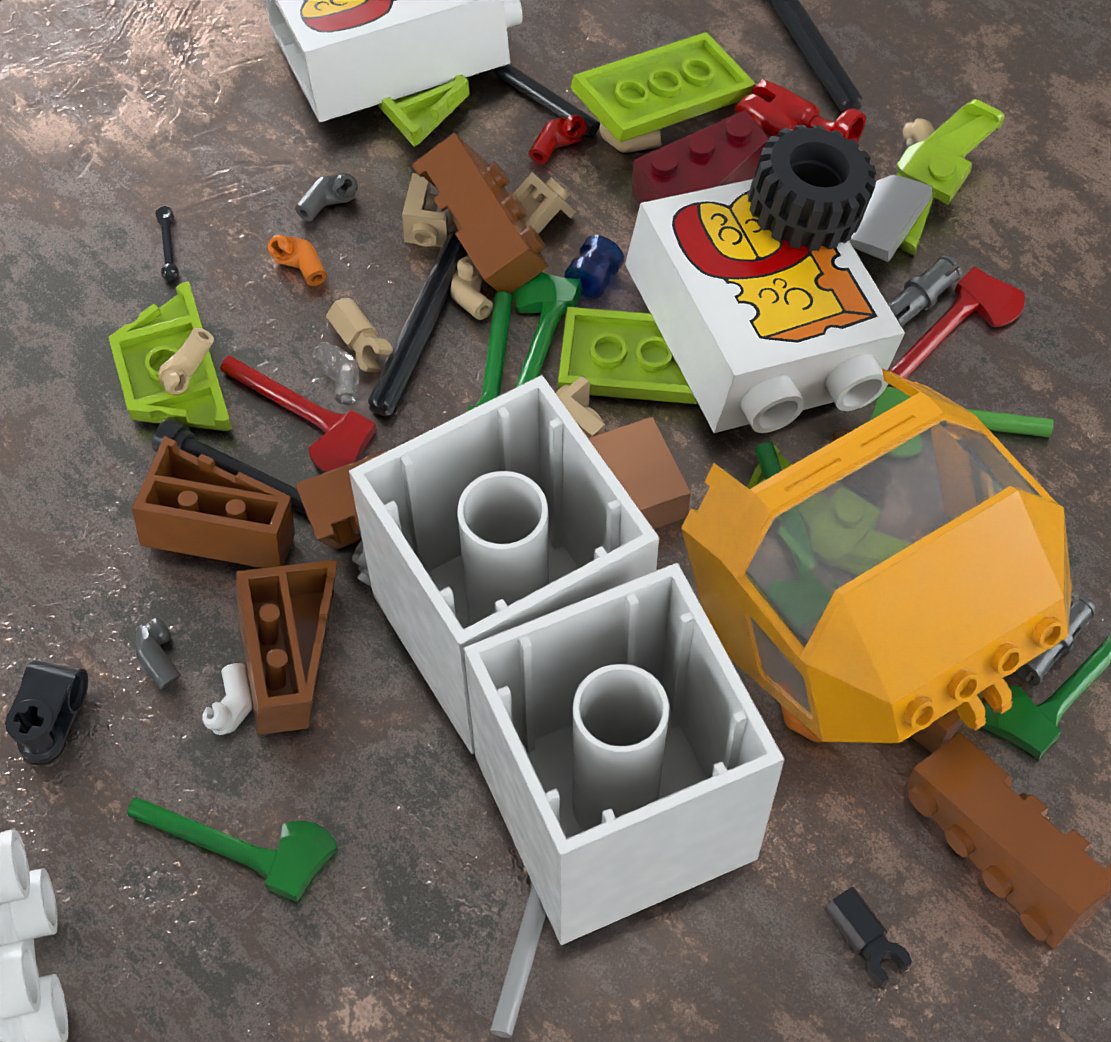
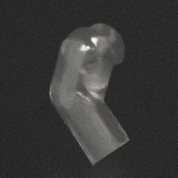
M328 342L316 345L312 352V360L318 365L320 371L336 382L335 400L343 405L356 403L358 401L359 364L357 360L338 346H332Z

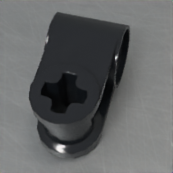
M34 659L28 664L22 677L20 689L5 720L6 730L11 738L17 742L18 750L25 760L32 763H45L57 757L64 748L65 740L75 716L81 709L87 695L88 674L85 669Z

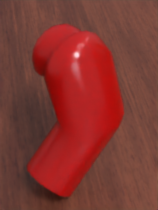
M571 115L548 121L529 150V157L538 164H546L554 149L578 143L587 130L585 120L579 115Z

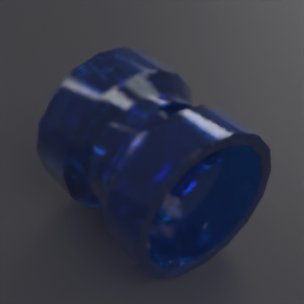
M601 235L588 236L579 249L580 257L574 258L565 270V278L580 279L583 289L581 295L596 299L600 298L610 285L609 276L615 275L624 263V254L612 240Z

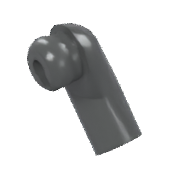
M347 173L320 177L295 206L297 214L306 221H313L324 206L349 202L354 198L358 189L357 181L352 175Z
M154 618L146 626L141 624L135 631L136 656L158 688L162 690L176 681L181 674L160 647V645L170 640L171 632L161 619Z

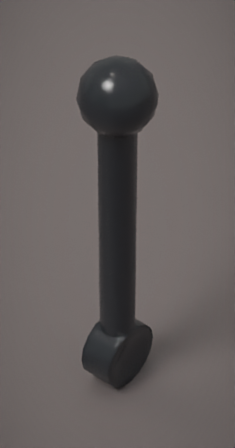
M162 206L155 212L157 222L161 224L165 265L161 269V275L165 280L173 281L179 274L178 268L173 264L170 223L173 222L174 215L170 207Z

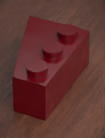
M746 110L633 160L632 195L640 205L643 202L751 180L754 177L762 149L765 148L769 138Z

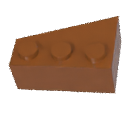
M454 132L412 164L420 177L423 176L438 189L440 194L434 198L435 203L441 211L449 210L459 230L455 233L484 281L498 292H508L511 294L548 267L540 252L545 245L534 228L530 225L526 226L522 218L527 215V212L513 193L509 194L505 186L510 181L495 161L489 165Z
M164 436L132 507L140 546L261 568L283 566L295 536L291 496L241 472L236 476L215 466L214 459L203 454L197 458L179 449L177 442Z
M337 560L236 571V606L257 735L309 728L333 598Z

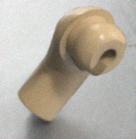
M600 122L599 131L601 136L621 153L661 147L659 130L619 143Z

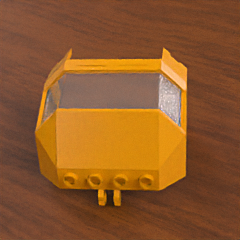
M883 368L884 381L911 398L751 489H748L713 463L704 481L709 486V489L699 509H690L681 527L702 609L728 657L823 742L901 743L916 732L927 728L932 722L954 708L958 710L960 719L967 727L976 731L986 723L985 707L977 694L983 691L986 703L989 704L994 712L1002 714L1012 707L1011 703H1013L1011 701L1012 694L1003 678L1011 675L1019 667L1046 650L1055 647L1059 642L1068 637L1072 582L1064 507L1058 504L975 414L930 387L902 378Z

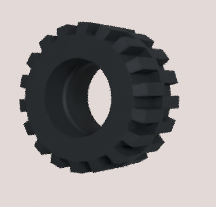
M796 125L793 131L785 128L778 131L777 137L771 136L767 140L765 148L762 149L748 193V202L751 203V214L753 217L759 218L757 224L763 231L770 230L772 238L779 242L782 239L790 242V247L797 249L801 245L807 246L809 251H819L820 246H824L829 250L836 248L839 242L845 244L849 241L861 224L876 185V180H874L876 176L875 166L869 164L871 158L868 153L858 149L860 144L853 139L847 140L842 137L843 133L834 130L830 132L824 130L823 126L814 125L813 128H807L805 125Z

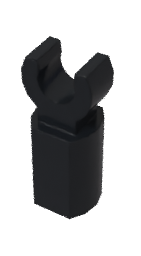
M850 887L827 904L825 911L857 955L863 954L868 960L867 972L874 984L882 988L889 980L887 973L880 964V961L883 959L895 961L902 972L909 969L912 964L910 954L898 943L888 941L885 937L888 933L854 887Z

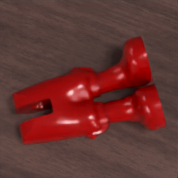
M764 79L752 89V94L746 95L734 109L736 114L746 110L768 138L771 136L777 137L778 131L785 128L793 131L796 125H805L807 128H813L814 125L823 126L824 130L830 132L834 130L843 133L842 137L847 140L853 139L858 143L866 124V115L855 108L846 110L838 117L836 122L824 119L820 116V110L816 105L790 90Z

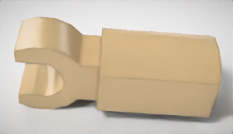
M341 298L335 301L326 314L327 319L349 349L356 352V362L359 368L365 372L379 373L381 367L375 360V353L390 355L393 351L391 344L388 340L377 337V331L354 300Z

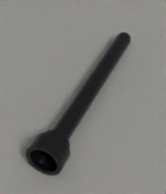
M172 417L164 419L158 426L152 441V449L155 452L158 451L164 436L176 441L179 449L197 458L203 454L214 459L215 466L235 476L241 472L291 496L292 508L307 514L297 488L196 440L194 433L190 432L188 425Z

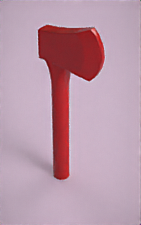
M974 266L957 283L954 292L958 296L953 305L889 371L906 379L966 317L975 311L992 327H1001L1012 323L1019 317L1024 308V292L988 275Z
M227 356L222 361L220 370L223 373L313 423L325 432L322 437L308 447L311 460L323 473L359 461L366 446L377 431L376 424L351 409L347 414L326 410L232 356Z

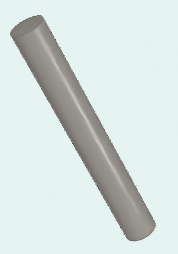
M533 883L490 1030L492 1034L503 1038H512L546 917V912Z

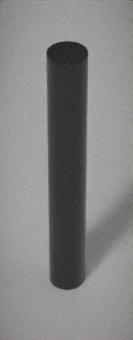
M507 64L494 69L496 76L559 117L581 116L587 124L586 134L590 137L597 133L600 127L599 121L512 65Z

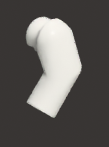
M233 663L222 668L221 672L226 696L220 703L214 702L212 708L206 707L203 712L202 720L205 727L212 730L215 734L225 735L234 732L253 709L247 668L242 663Z

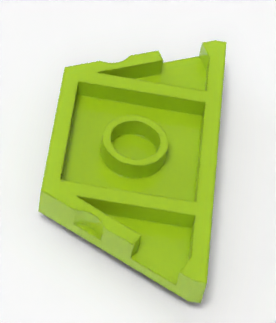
M461 74L455 76L453 81L394 100L390 97L384 98L378 106L413 146H416L470 94L468 80Z
M189 281L182 282L175 287L177 295L160 308L152 304L141 312L134 322L125 324L108 337L127 410L131 420L161 423L164 419L172 417L189 427L228 431L232 429L209 350L193 376L189 379V386L183 393L177 395L170 394L159 383L158 373L160 367L183 346L194 328H202Z

